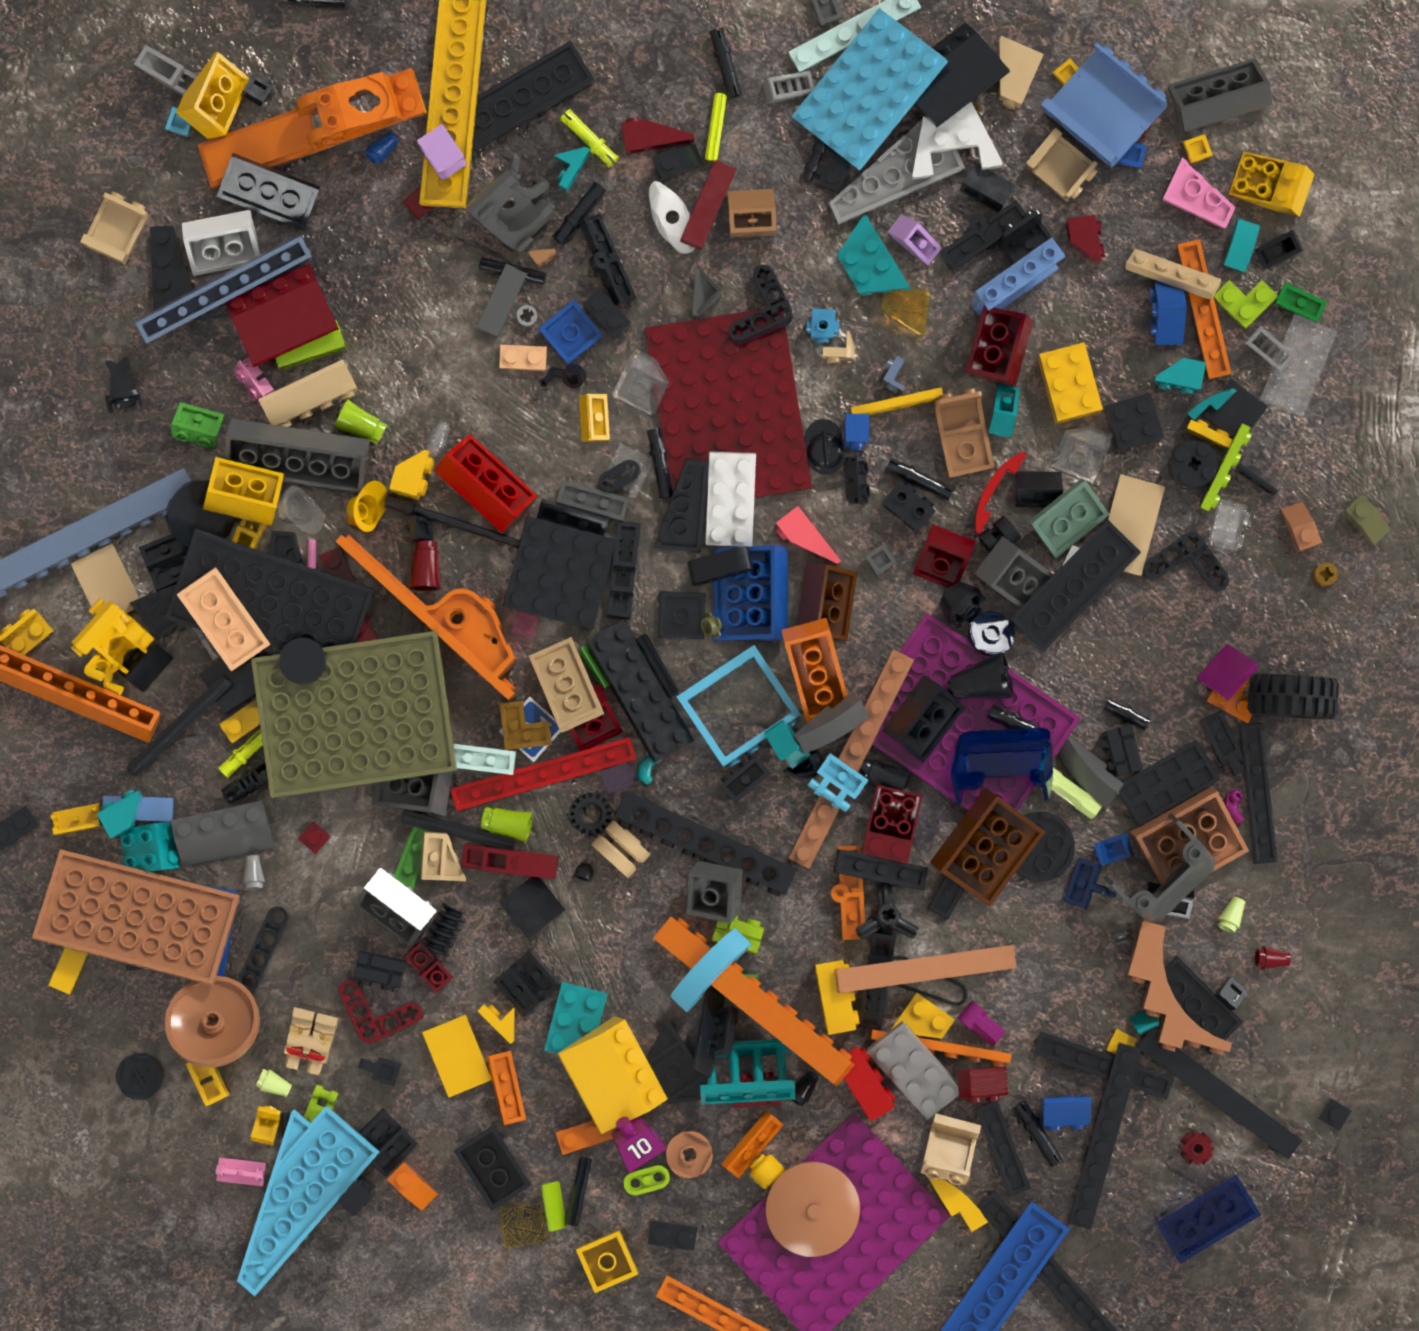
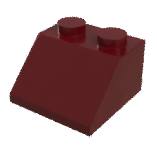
M932 524L913 574L947 588L953 586L955 583L960 582L976 541Z
M596 685L593 688L604 714L569 729L580 751L590 749L623 732L600 685Z

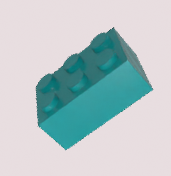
M562 982L544 1050L557 1054L599 1027L608 993Z

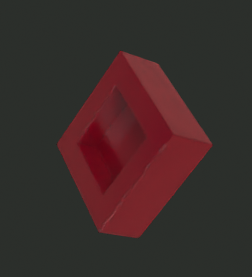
M313 821L298 840L314 854H317L331 836Z

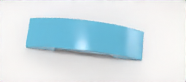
M734 928L700 959L674 989L670 997L688 1012L703 997L702 994L734 960L737 961L752 944Z

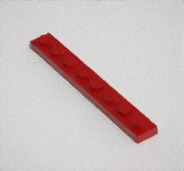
M628 737L514 770L513 775L499 774L450 788L456 811H460L637 759L631 738Z

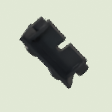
M862 456L846 457V462H844L845 479L853 478V483H845L846 500H849V504H858V502L868 503V497H870V487L867 484L866 477L869 467L865 457Z

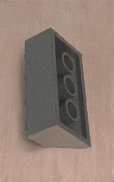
M1255 58L1167 85L1178 121L1185 132L1273 105L1270 82Z
M265 801L171 820L175 844L183 867L275 847Z

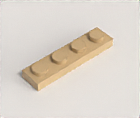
M1138 249L1133 251L1126 262V270L1210 300L1220 287L1221 279Z

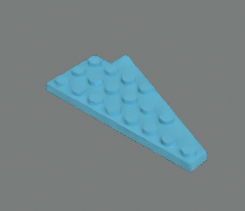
M327 1105L312 1123L295 1109L291 1112L237 1279L254 1296H256L380 1152Z

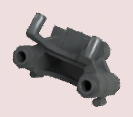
M504 150L502 157L510 161L509 168H505L502 172L499 171L498 175L482 191L479 190L478 195L466 205V209L507 246L515 251L519 250L522 252L534 241L531 236L556 214L555 209L557 206L548 197L545 200L541 199L536 205L531 201L547 191L550 183L536 175L532 179V183L535 184L533 187L525 188L520 186L518 180L521 177L518 173L520 158L517 154ZM509 198L514 199V203L511 207L502 208L503 204Z

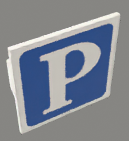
M529 697L523 703L526 724L549 721L551 741H553L561 732L555 718ZM501 728L499 732L503 735V729ZM549 745L519 750L535 762Z

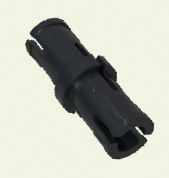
M1112 697L1108 698L1107 702L1114 705L1115 708L1105 704L1104 711L1106 710L1122 718L1121 721L1125 723L1128 721L1144 731L1146 730L1148 725L1140 722V719L1150 723L1152 717L1134 710L1130 704L1126 706Z
M995 704L992 705L987 718L1005 725L1007 729H1014L1028 737L1031 736L1036 723L1018 716L1016 712L1013 711L1011 713Z

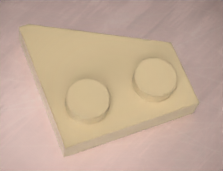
M423 832L420 879L466 881L448 834Z

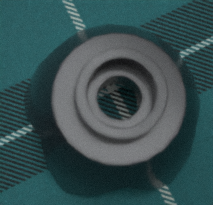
M818 749L813 750L806 760L794 768H786L783 772L798 780L813 778L818 775L816 772L823 764L822 755Z

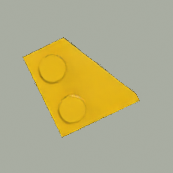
M916 993L891 1029L904 1021L915 1035L942 1039L955 1019Z

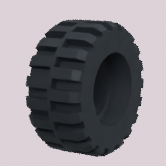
M1265 673L1252 674L1249 678L1247 709L1252 715L1331 720L1337 716L1339 683L1337 679L1328 677Z

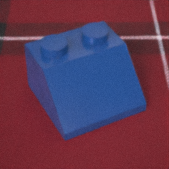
M1088 1095L1040 1097L1041 1125L1047 1126L1048 1131L1061 1130V1126L1071 1125V1130L1085 1129V1125L1091 1123V1097Z

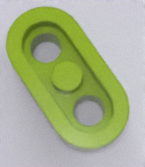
M655 1165L630 1172L624 1179V1188L631 1195H640L662 1189L669 1183V1171L664 1166ZM659 1172L663 1175L661 1181L654 1179L655 1173ZM633 1179H638L640 1181V1185L638 1187H633L631 1185V1181Z

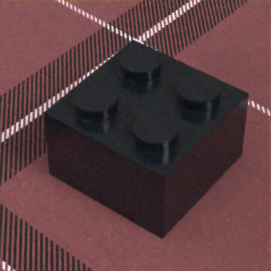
M1151 393L1112 403L1104 407V413L1116 453L1157 442L1164 438Z

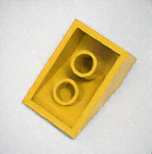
M215 52L184 93L176 113L207 139L224 136L228 132L243 97L241 93L250 78L219 52Z

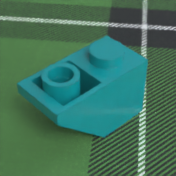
M1182 358L1156 375L1153 379V384H1158V388L1163 390H1171L1173 387L1181 389L1180 392L1183 394L1194 395V392L1198 393L1201 390L1206 362Z
M132 789L122 794V800L114 804L113 801H110L100 807L102 811L97 813L110 838L114 839L134 827L143 798L141 791L134 792Z

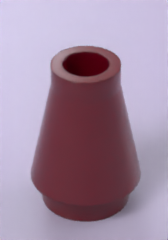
M1263 946L1255 951V966L1260 967L1262 970L1290 966L1291 954L1290 952H1283Z

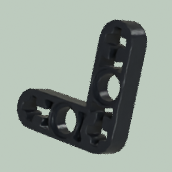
M759 265L753 271L754 282L767 308L731 324L729 335L731 341L736 345L746 344L791 323L793 319L791 306L773 269L768 265ZM761 273L767 275L768 285H765L763 278L760 277ZM770 291L779 292V297L775 300H769L766 297ZM783 311L786 317L782 318L778 312ZM771 314L772 318H774V323H771L769 315ZM758 319H765L767 325L760 329L755 327V322ZM749 324L751 325V328H752V331H753V332H751V333H750V330L748 329V326H747V325H749ZM739 329L741 330V332H743V336L739 337V335L736 334V331Z
M1189 532L1148 559L1143 568V573L1147 578L1157 579L1189 558L1211 590L1220 592L1229 584L1228 574L1203 538L1196 532ZM1187 537H1190L1191 539L1196 538V548L1194 549L1192 546H1190L1189 548L1184 550L1186 553H1188L1186 556H1184L1182 549L1177 545V543L1180 542L1182 547L1188 542ZM1174 549L1179 553V559L1176 562H1170L1167 559L1166 553L1168 550ZM1161 555L1163 562L1169 567L1165 569V566L1162 565L1157 569V575L1154 572L1150 574L1148 572L1150 568L1149 563L1156 565L1161 561L1158 559V556ZM1206 555L1210 557L1211 566L1209 568H1202L1199 565V558ZM1215 566L1218 568V570L1214 571L1216 576L1224 578L1222 587L1220 585H1213L1212 582L1215 578L1212 574L1208 577L1205 574Z

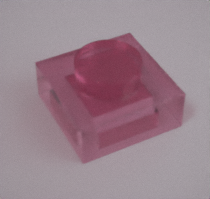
M516 610L511 633L534 639L539 616Z

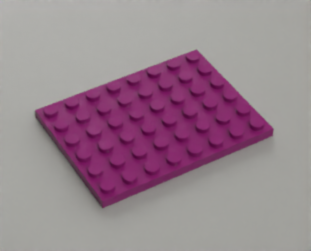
M926 613L900 651V653L914 659L872 745L967 811L985 787L1018 811L1038 782L1034 779L1036 773L1044 763H1051L1081 718L1008 669L1009 677L1012 678L1014 696L1009 699H957L965 709L924 763L920 762L889 738L882 729L923 675L948 691L947 681H950L951 675L989 658V656L982 655L976 651L968 640ZM995 704L1011 713L1014 711L1018 716L1036 723L1031 736L1028 737L1014 729L1009 730L1005 725L987 718L992 705Z
M854 1112L802 1161L823 1162L836 1167L848 1177L856 1189L860 1203L858 1224L851 1238L841 1248L830 1254L818 1257L801 1256L784 1248L775 1239L767 1224L765 1215L767 1195L717 1242L800 1331H831L951 1216Z

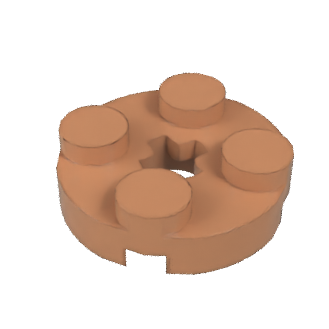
M681 1132L674 1136L667 1146V1163L670 1169L680 1177H698L705 1173L712 1163V1147L707 1138L698 1132ZM693 1148V1154L696 1155V1158H690L689 1161H686L685 1155L682 1154L683 1151Z

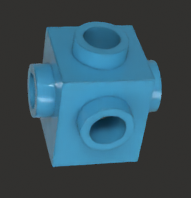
M812 309V318L807 319L806 333H811L810 339L815 340V343L829 344V341L834 340V335H839L840 321H835L836 310ZM825 325L827 328L821 329L819 326Z

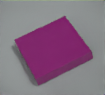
M1226 644L1199 674L1197 679L1228 701L1259 666L1255 661L1229 644Z

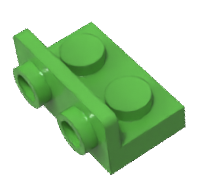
M180 402L171 424V436L182 442L188 441L204 448L216 449L218 435L223 425L225 414Z

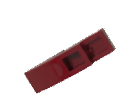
M466 843L463 848L461 867L488 872L556 879L559 855Z

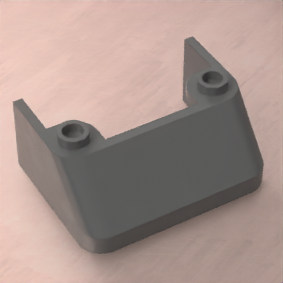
M1172 813L1168 817L1190 839L1182 848V857L1186 862L1153 894L1147 890H1138L1129 898L1107 875L1103 878L1144 921L1154 924L1159 923L1215 867L1214 857Z

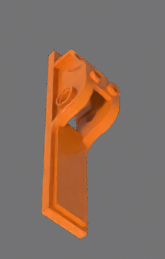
M412 68L392 75L379 72L366 77L336 83L298 98L296 100L297 108L197 145L210 187L215 189L221 185L232 153L274 168L426 114L427 112ZM369 93L380 99V104L369 112H361L349 103ZM319 114L322 126L318 128L313 116Z
M341 535L335 541L432 631H437L440 639L509 702L517 696L513 692L516 689L515 686L505 677L502 681L500 680L517 660L502 634V625L494 611L496 606L485 595L481 599L476 593L468 589H455L447 593L438 603L426 606L350 535L346 538ZM456 614L464 616L460 624L452 623V618ZM493 637L497 639V645L491 643Z

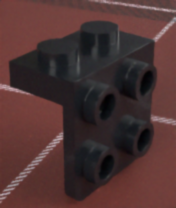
M1040 209L1028 211L1021 217L1022 220L1017 224L1011 223L1002 230L1001 248L1013 264L1050 238H1053L1042 223V212Z

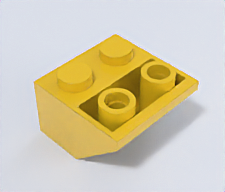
M423 450L395 466L389 487L393 494L418 501L421 496H425L428 488V483L425 479L427 473H432L435 462L431 453Z

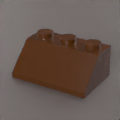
M806 563L796 626L827 618L832 639L847 641L857 572L827 564Z

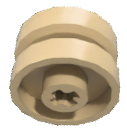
M613 820L605 830L614 841L610 843L603 836H598L591 845L629 879L636 871V866L627 858L631 855L638 863H643L651 854L640 845L641 842L627 829L621 828Z

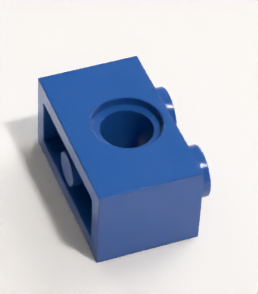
M846 414L844 418V447H849V451H863V448L867 447L869 443V414Z

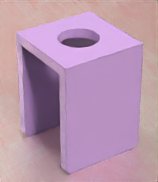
M443 124L417 140L420 149L441 180L447 179L467 165L464 155Z

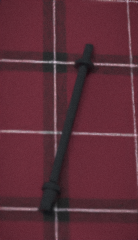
M390 493L387 495L384 507L402 512L404 516L408 517L415 514L518 548L520 539L417 506L414 499L411 498L407 500Z

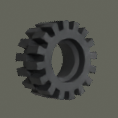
M584 793L573 801L570 808V820L579 832L587 835L599 834L611 822V807L603 796L597 793ZM587 805H595L600 811V817L594 823H587L582 818V810Z

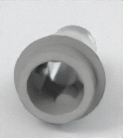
M258 855L246 856L242 879L244 890H261L265 880L260 858Z

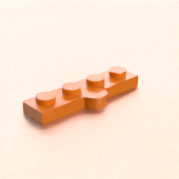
M861 845L837 846V849L861 854ZM839 874V884L831 889L830 894L835 902L840 903L842 940L860 939L855 929L865 923L863 879Z

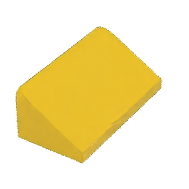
M585 394L579 396L581 441H609L607 394Z

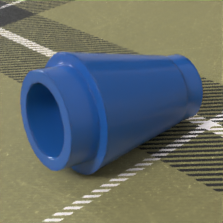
M389 132L367 145V149L364 151L365 155L375 165L383 163L399 143V140L392 132Z

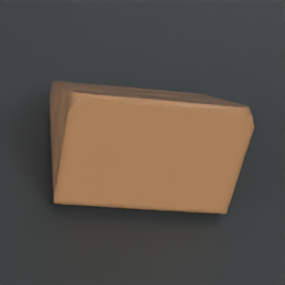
M555 249L528 251L529 257L537 268H542L557 257Z

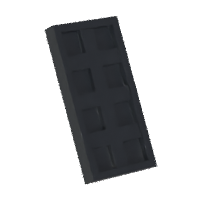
M1194 740L1122 782L1124 784L1118 793L1139 827L1220 779L1198 741Z

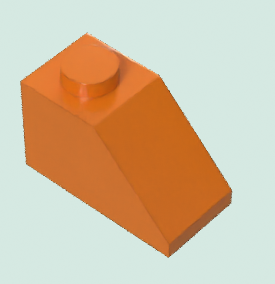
M406 1161L387 1179L421 1211L438 1195Z

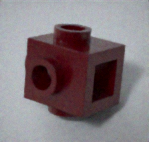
M1189 1131L1181 1138V1144L1178 1146L1182 1151L1180 1156L1189 1165L1192 1162L1196 1165L1200 1163L1204 1165L1213 1156L1211 1152L1214 1148L1210 1145L1213 1141L1205 1132L1200 1134L1197 1131L1192 1133ZM1196 1144L1202 1146V1150L1199 1153L1194 1151Z

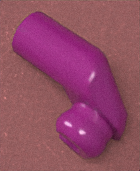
M1239 790L1229 791L1224 802L1235 825L1244 820V817L1238 810L1239 802L1242 800V793Z

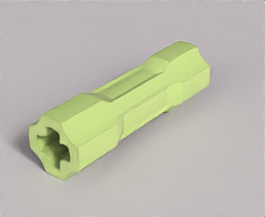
M1044 763L1035 775V780L1057 793L1090 819H1093L1102 807V804L1088 792L1079 788L1047 763Z

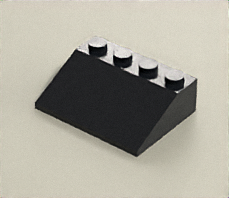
M965 22L932 47L946 58L948 63L914 103L913 107L937 128L1010 73V70L983 38Z

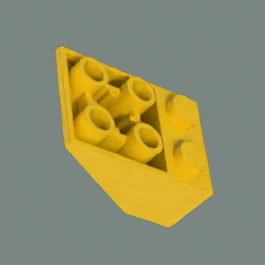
M1243 151L1228 195L1278 213L1300 217L1315 174L1306 165Z

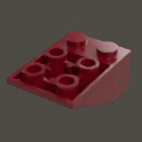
M877 785L861 853L908 864L923 795Z

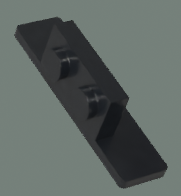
M712 985L705 991L692 1064V1071L705 1078L712 1077L716 1056L732 1052L739 1009L733 1006L724 1008L725 996Z

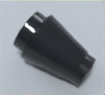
M807 1071L795 1083V1099L791 1101L801 1107L808 1103L819 1077L811 1071Z

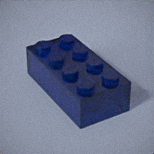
M1232 1173L1153 1222L1176 1261L1181 1264L1261 1216L1237 1174Z

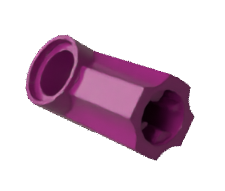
M972 1000L959 1014L957 1019L972 1032L975 1031L993 1047L1006 1031L987 1016L988 1013Z

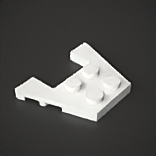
M972 102L937 128L923 116L912 174L913 180L934 176L931 153L978 147L982 170L1003 166L1002 160Z

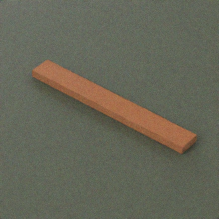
M1008 945L835 969L834 973L837 993L1014 969L1017 967L1014 946Z

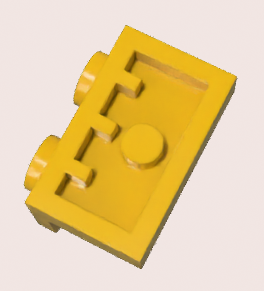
M27 609L18 616V622L13 626L9 624L0 631V642L6 648L26 656L55 631L37 610L32 609L30 611Z

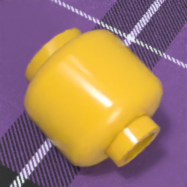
M762 1154L750 1165L752 1169L750 1176L762 1189L769 1188L784 1171V1167L770 1154L766 1156Z

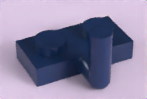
M1078 858L1063 902L1087 910L1093 892L1114 899L1116 891L1097 884L1102 869L1100 864Z

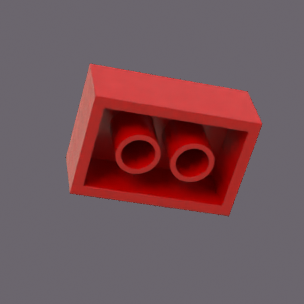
M855 1045L846 1051L852 1056L850 1061L855 1065L843 1079L869 1121L872 1122L895 1108L892 1102L896 1101L888 1087L885 1089L882 1087L880 1082L884 1079L877 1068L871 1069L868 1064L871 1058L863 1047L859 1049Z

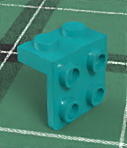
M171 822L133 827L120 835L124 866L147 872L179 868L178 853Z

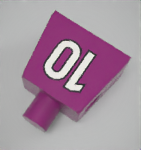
M625 1116L619 1118L616 1122L618 1129L614 1130L611 1134L619 1156L629 1173L667 1149L659 1134L640 1116L632 1120Z

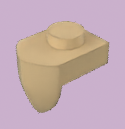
M846 332L845 348L823 347L822 359H827V363L840 364L841 360H854L855 347L850 332Z

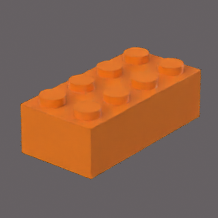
M827 618L781 630L806 723L812 720L826 706L833 709L848 696Z

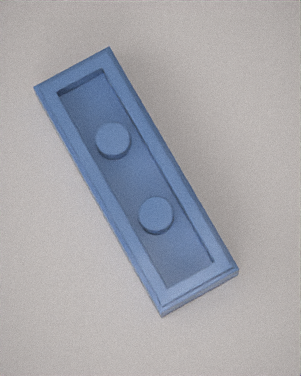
M103 796V805L110 801H113L115 804L122 800L121 796ZM143 797L136 820L171 822L174 816V798Z

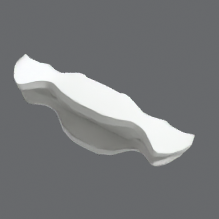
M654 181L649 187L648 197L652 218L659 233L676 251L683 254L691 253L695 248L680 242L691 216L686 205L675 192L664 184ZM670 211H676L679 214V220L675 224H670L666 221V215Z

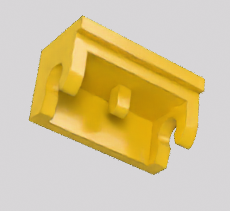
M99 803L52 812L53 814L50 817L54 824L52 828L53 835L102 827L103 824L97 815L100 812Z

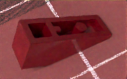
M637 117L626 119L625 123H621L626 155L694 143V134L647 120H639Z

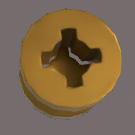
M1322 563L1314 569L1312 577L1318 586L1328 587L1337 580L1338 570L1331 563Z

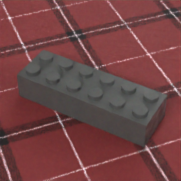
M231 418L226 433L225 459L283 473V481L360 493L367 478L370 440Z

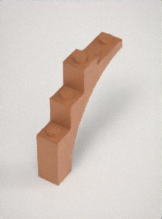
M1141 920L1126 975L1131 976L1130 981L1144 984L1145 980L1148 981L1141 1007L1147 1010L1146 1015L1159 1018L1160 1014H1163L1156 1042L1162 1043L1161 1048L1174 1052L1176 1047L1182 1049L1184 1040L1187 1041V1046L1200 1049L1201 1045L1210 1047L1209 1052L1223 1055V1051L1230 1052L1232 1043L1215 1037L1199 1027L1176 1001L1167 982L1163 964V940L1166 927Z

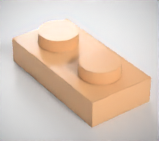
M500 345V369L546 371L547 347Z

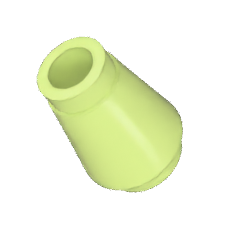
M1233 896L1218 918V927L1227 932L1235 933L1236 929L1240 927L1245 901Z
M262 1069L255 1086L259 1087L260 1091L287 1097L292 1084H289L270 1069L268 1071Z

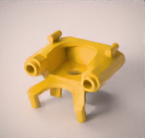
M99 598L88 610L92 615L95 613L96 615L72 641L73 645L70 648L80 657L83 654L87 655L92 648H95L98 652L85 666L84 673L98 681L104 679L103 686L106 690L121 695L124 687L112 683L113 673L120 669L127 674L129 671L122 665L127 651L138 647L146 653V648L155 638L115 603L109 600L104 605L105 601Z

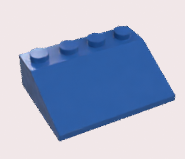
M778 545L749 546L753 570L713 582V616L718 617L722 623L720 638H715L713 635V641L784 640L781 630L788 628V547ZM735 547L713 548V554Z

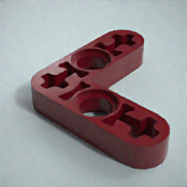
M346 980L339 986L340 997L359 1038L365 1043H374L418 1022L422 1018V1008L414 1002L407 1003L374 1018L362 989L356 981ZM348 983L350 986L356 987V990L353 991L355 998L360 996L362 1001L354 1002L350 1006L348 1001L352 1000L349 994L345 995L343 992L346 990L345 985ZM356 1005H363L366 1008V1015L363 1018H356L353 1015V1009ZM409 1006L412 1009L417 1008L416 1019L413 1020L412 1017H407L403 1019L406 1024L402 1025L401 1018L396 1012L401 1011V1015L408 1012ZM388 1016H393L397 1020V1026L393 1030H389L384 1026V1020ZM369 1017L372 1022L367 1024L370 1029L374 1028L376 1031L373 1034L374 1038L371 1040L369 1037L363 1036V1033L366 1032L364 1025L359 1027L357 1022L365 1021Z

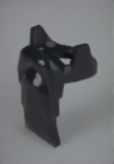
M123 358L118 364L106 361V366L111 373L109 380L112 387L110 395L105 396L108 412L110 414L113 413L112 404L116 408L125 409L136 405L137 400L140 407H143L140 391L133 384L132 375L128 371L129 358Z

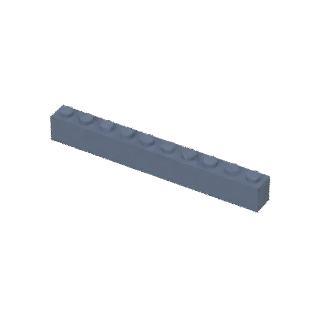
M183 468L1 559L0 599L7 596V591L13 588L19 590L27 586V581L35 577L38 580L49 575L48 571L55 567L61 569L69 565V560L77 556L80 559L91 553L90 550L96 546L103 548L112 543V538L118 535L120 538L125 537L133 532L132 528L138 525L145 527L153 523V518L160 514L162 517L166 516L169 500L172 499L173 495L183 484L192 481L187 470Z

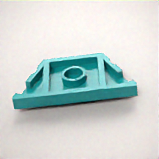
M863 215L837 254L838 259L861 296L872 295L875 292L890 293L893 290H910L909 284L867 215Z

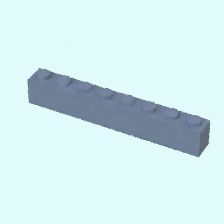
M297 235L133 322L147 344L312 256L302 237Z

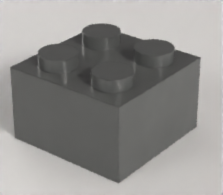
M698 861L689 871L687 914L731 923L740 913L743 870Z

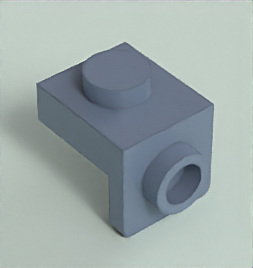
M898 355L895 360L890 359L883 370L887 372L882 383L886 384L884 388L894 394H897V392L902 394L905 390V386L894 380L905 362Z

